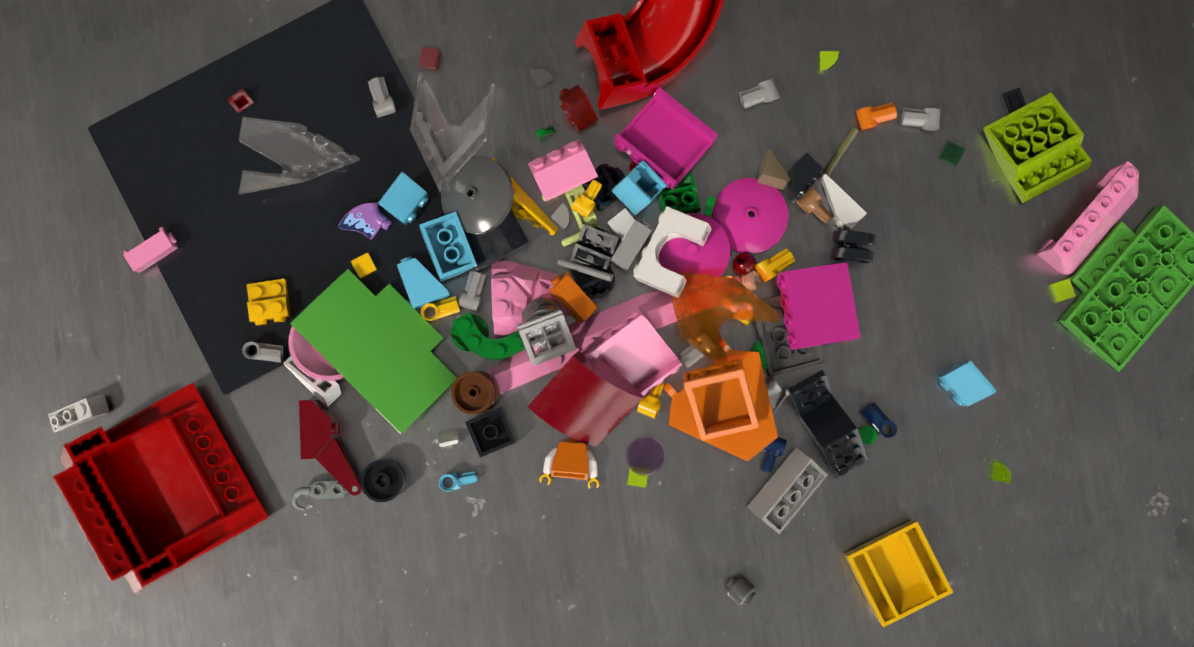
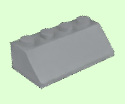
M795 448L780 468L776 470L771 479L763 486L757 496L752 499L747 508L780 534L828 474L810 457Z

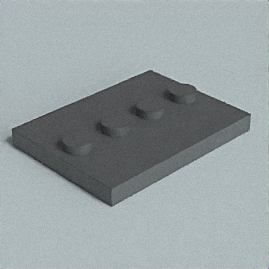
M781 294L751 302L769 377L825 363L821 345L794 350L790 349V345L787 342V327L784 324V310L780 303Z

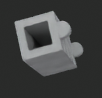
M635 220L611 258V262L628 271L651 235L652 230L649 229L651 226L643 220L640 222Z

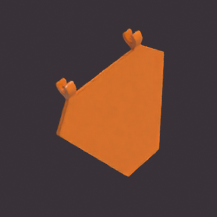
M722 339L717 344L725 355L713 365L738 359L742 360L757 413L759 428L702 441L748 462L777 439L778 434L759 352L732 350ZM739 377L693 388L704 425L749 415ZM667 383L663 388L672 398L669 426L701 440L686 389L684 388L677 393L673 386Z

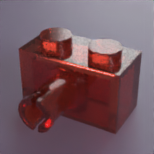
M579 85L570 90L565 88L560 91L559 99L562 103L560 108L565 115H568L566 120L572 128L575 126L581 132L598 121V117L587 95Z

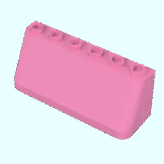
M1129 161L1109 169L1098 182L1103 187L1099 194L1057 242L1052 239L1048 240L1037 253L1058 273L1062 275L1072 274L1137 199L1139 172Z

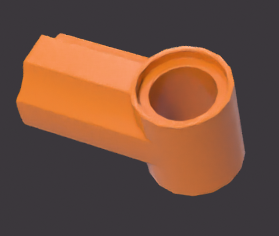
M893 102L877 107L869 106L856 111L861 130L877 126L879 123L897 118V111Z

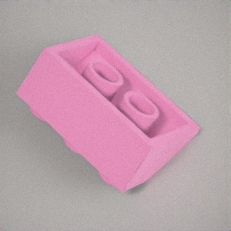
M580 139L527 163L545 201L598 177Z

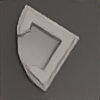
M562 203L551 216V219L566 230L570 216L567 207Z

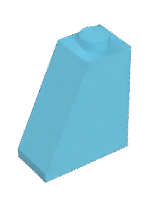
M407 257L400 260V264H397L414 309L451 296V293L416 258Z

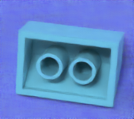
M456 211L419 225L440 282L458 276L477 266Z

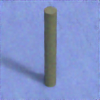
M851 128L821 173L822 176L825 173L828 176L830 175L858 133L856 128Z

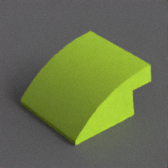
M1052 93L984 127V132L993 154L1022 203L1078 175L1091 166V158L1081 147L1084 133Z

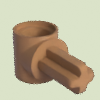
M809 188L796 201L806 213L813 212L823 223H827L832 218V215L820 204L822 197L813 188Z

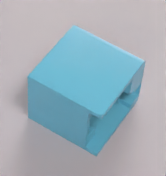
M641 161L612 189V192L636 215L650 204L667 184L645 161Z

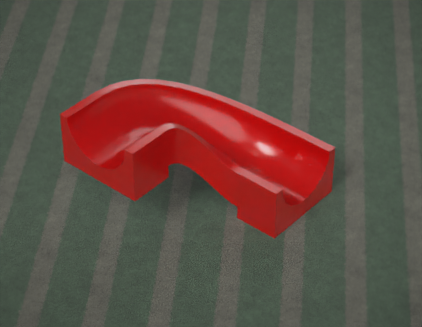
M639 0L636 6L624 16L618 13L586 20L574 42L576 48L586 47L594 59L600 82V96L597 103L599 109L603 110L647 98L653 95L659 87L663 89L683 72L707 40L719 17L724 0Z

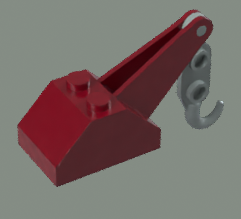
M299 400L301 459H316L336 480L317 481L306 487L297 488L291 496L292 505L298 510H305V507L297 503V498L300 495H308L315 499L341 498L346 493H350L353 496L361 494L363 491L361 482L338 440L339 434L342 433V423L339 422V418L320 400Z

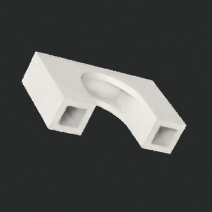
M666 207L665 211L661 212L658 219L659 224L656 229L652 230L651 240L648 246L644 247L642 251L643 257L640 263L636 264L633 273L637 281L679 298L687 280L684 276L661 266L659 262L660 250L667 241L673 238H685L704 246L711 227L704 221Z

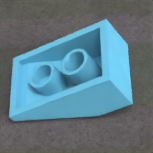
M401 172L378 204L406 225L415 219L417 215L415 212L418 208L424 207L427 203V196L429 194L406 174Z
M971 361L955 362L938 376L941 380L940 385L954 395L952 398L959 406H970L996 392V389Z

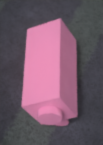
M162 226L159 228L160 232L132 250H124L123 256L134 272L141 273L178 249L175 236L171 232H167Z

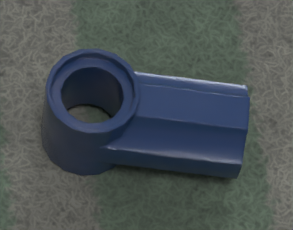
M875 402L861 412L876 429L879 436L892 438L897 433L896 424L883 413ZM885 424L891 427V433L888 435L884 434L882 430Z

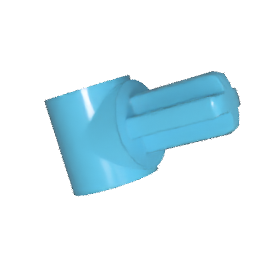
M475 471L457 474V472L447 473L439 479V486L443 491L447 492L460 489L461 485L477 482V475ZM446 477H450L453 479L452 487H446L444 485V479Z

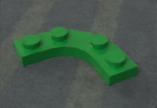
M471 312L452 320L464 344L481 357L504 359L526 349L519 331L498 340L483 336Z

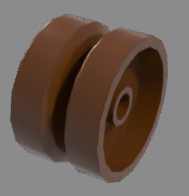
M471 371L459 375L451 389L454 405L466 414H479L492 409L500 395L496 379L485 371Z

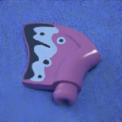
M366 203L349 211L339 223V228L360 232L372 240L381 227L387 230L389 225H391V221L387 220V217L379 211L378 203Z

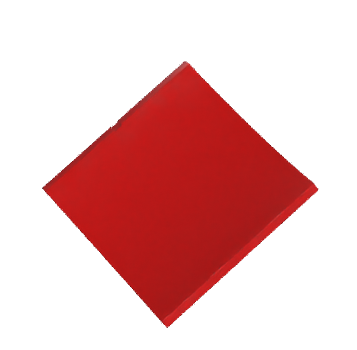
M194 383L157 401L107 431H104L101 426L64 444L61 462L66 470L53 476L110 582L125 575L135 594L268 518Z

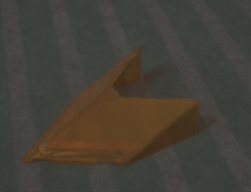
M677 273L684 276L687 280L679 298L670 295L681 336L713 365L728 362L719 330L720 326L727 319L770 323L780 322L779 315L773 308L732 276L719 277L708 274Z

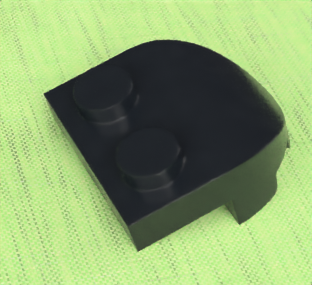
M601 164L595 169L598 177L592 180L602 184L600 191L594 199L598 211L619 199L612 192V189L625 177L618 167L614 168L608 166V164ZM592 180L583 184L586 190L589 187Z
M610 265L607 273L613 274L611 282L575 270L570 271L576 284L588 298L598 299L608 295L615 284V275Z

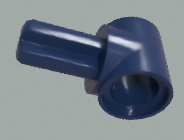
M778 437L763 449L766 455L761 467L762 471L768 473L773 471L777 456L780 457L784 453L787 443L786 439Z

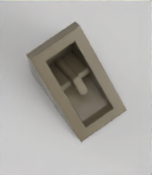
M769 149L762 158L757 182L783 190L791 179L771 149Z

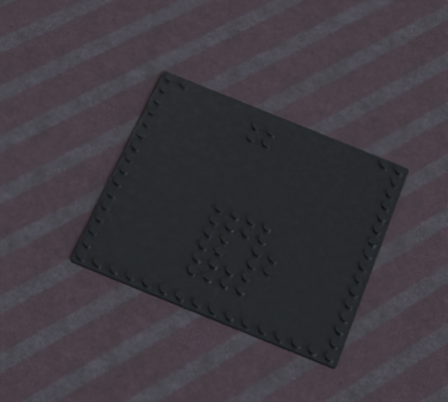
M331 0L88 127V131L144 240L146 241L160 232L159 228L162 226L177 239L176 245L178 249L156 262L223 394H229L284 365V362L291 356L288 345L292 327L290 323L347 269L375 296L390 284L405 300L409 299L397 264L401 263L400 260L407 257L416 258L440 282L419 225L445 216L441 204V192L444 181L452 169L363 0ZM376 77H384L389 95L392 97L396 108V113L380 118L377 117L374 110V100L368 81ZM243 88L254 103L238 113L227 98ZM401 172L406 174L429 194L427 196V203L424 207L418 208L415 212L417 214L415 219L406 225L378 204L379 211L387 217V220L391 221V225H389L387 230L381 227L372 240L360 232L339 228V223L344 216L355 207L366 203H379ZM368 252L377 270L360 279L351 261ZM286 279L291 317H287L284 322L267 320V324L255 325V322H250L247 306L249 302L247 284ZM247 342L284 346L282 362L246 358L242 352L243 346ZM255 345L249 348V354L254 356L257 353Z

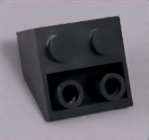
M808 153L797 161L788 172V176L791 179L788 184V199L790 201L794 198L798 200L808 190L806 186L809 185L811 187L822 176L820 172L823 168Z

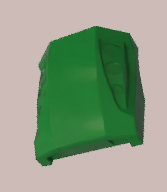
M689 171L673 190L665 187L658 194L662 211H665L666 207L684 214L701 211L692 171Z

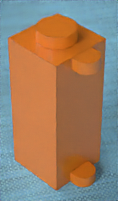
M568 271L563 275L555 276L551 280L552 284L548 290L577 322L586 321L597 309L598 304L588 298L571 279Z

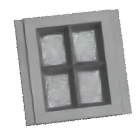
M561 309L517 325L533 366L577 350Z

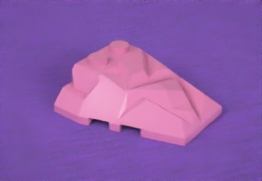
M498 261L492 264V317L495 338L507 337L517 332V325L522 323V312L525 306L538 298L555 300L561 306L564 317L570 316L565 307L548 290L552 284L551 280L559 274L513 261Z

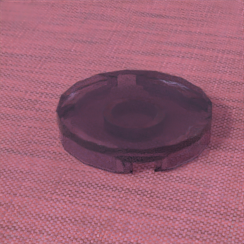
M641 437L635 439L629 445L626 451V462L634 473L640 476H649L655 474L661 468L664 462V451L662 446L654 441V439Z

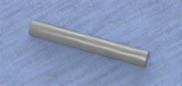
M562 258L558 260L559 266L610 282L613 279V274Z

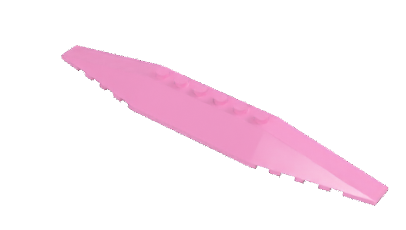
M739 276L719 279L702 289H683L679 298L663 291L642 294L593 314L586 321H576L567 325L577 350L533 366L525 349L504 359L486 372L496 379L499 385V394H502L560 370L576 352L582 351L637 308L641 310L652 326L658 330L721 304V299L725 294L736 298L746 294ZM565 337L557 345H554L552 347H556L558 345L566 343ZM532 345L535 354L549 349V347Z

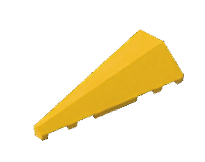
M510 176L514 191L511 210L515 217L521 220L526 219L532 222L534 227H541L549 231V235L553 236L558 227Z

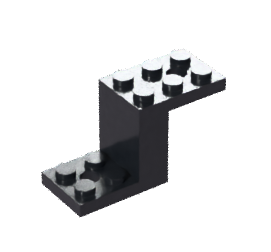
M823 370L818 371L788 389L801 423L824 453L831 474L835 479L845 475L849 470L862 465L868 460L858 428L834 398Z

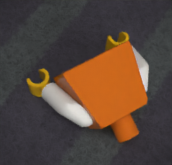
M568 436L567 442H559L558 447H553L545 457L544 474L539 479L540 483H542L543 477L548 478V485L551 483L552 477L588 480L587 485L589 489L590 482L595 481L596 487H599V482L596 478L598 475L597 461L592 452L586 449V444L579 443V441Z

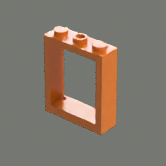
M741 359L683 372L684 386L701 441L759 428L757 413ZM739 377L749 415L704 425L693 388Z

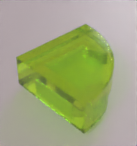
M993 460L990 480L1011 484V475L1007 467Z

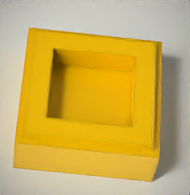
M368 252L351 261L360 279L377 270Z

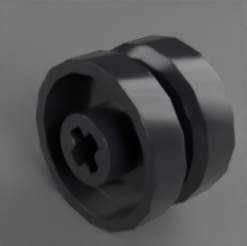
M833 231L832 242L839 246L831 249L830 259L852 264L873 263L874 252L866 248L875 245L876 235L861 231Z
M380 459L370 463L361 475L363 493L375 502H388L397 498L404 491L407 484V475L404 468L399 462L392 459ZM382 477L387 479L386 483L382 482Z

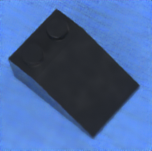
M511 209L505 220L490 232L465 234L477 264L474 267L477 272L514 254L529 244Z

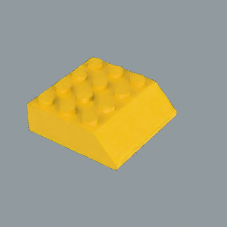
M910 520L844 553L870 608L883 628L953 593L925 535L915 520Z

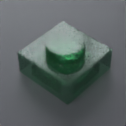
M947 141L938 159L956 167L965 149Z

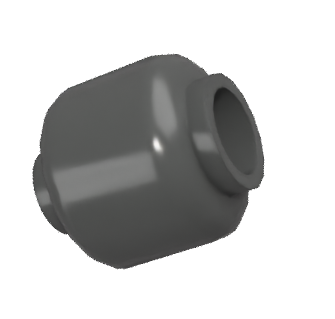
M744 576L737 579L733 577L727 584L729 587L727 595L737 605H747L756 595L754 592L755 586Z

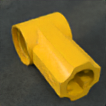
M786 248L770 259L767 258L757 264L755 269L765 283L796 261L792 253Z
M456 296L432 304H425L421 310V315L429 322L460 313ZM428 308H434L436 311L432 318L426 317L425 312Z

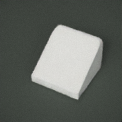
M458 429L441 431L439 433V446L441 447L461 442Z

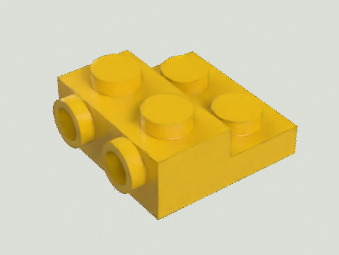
M286 279L247 284L249 299L247 306L250 322H255V325L267 324V320L284 322L287 317H291Z

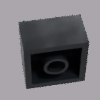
M503 407L496 408L465 422L480 458L517 442Z

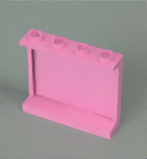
M639 308L580 351L592 364L602 357L643 396L652 387L661 384L668 375L676 373L679 367L682 366L678 357Z

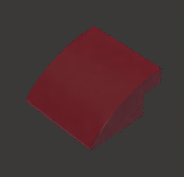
M578 351L527 407L559 432L579 442L597 447L644 396L602 357L592 364Z

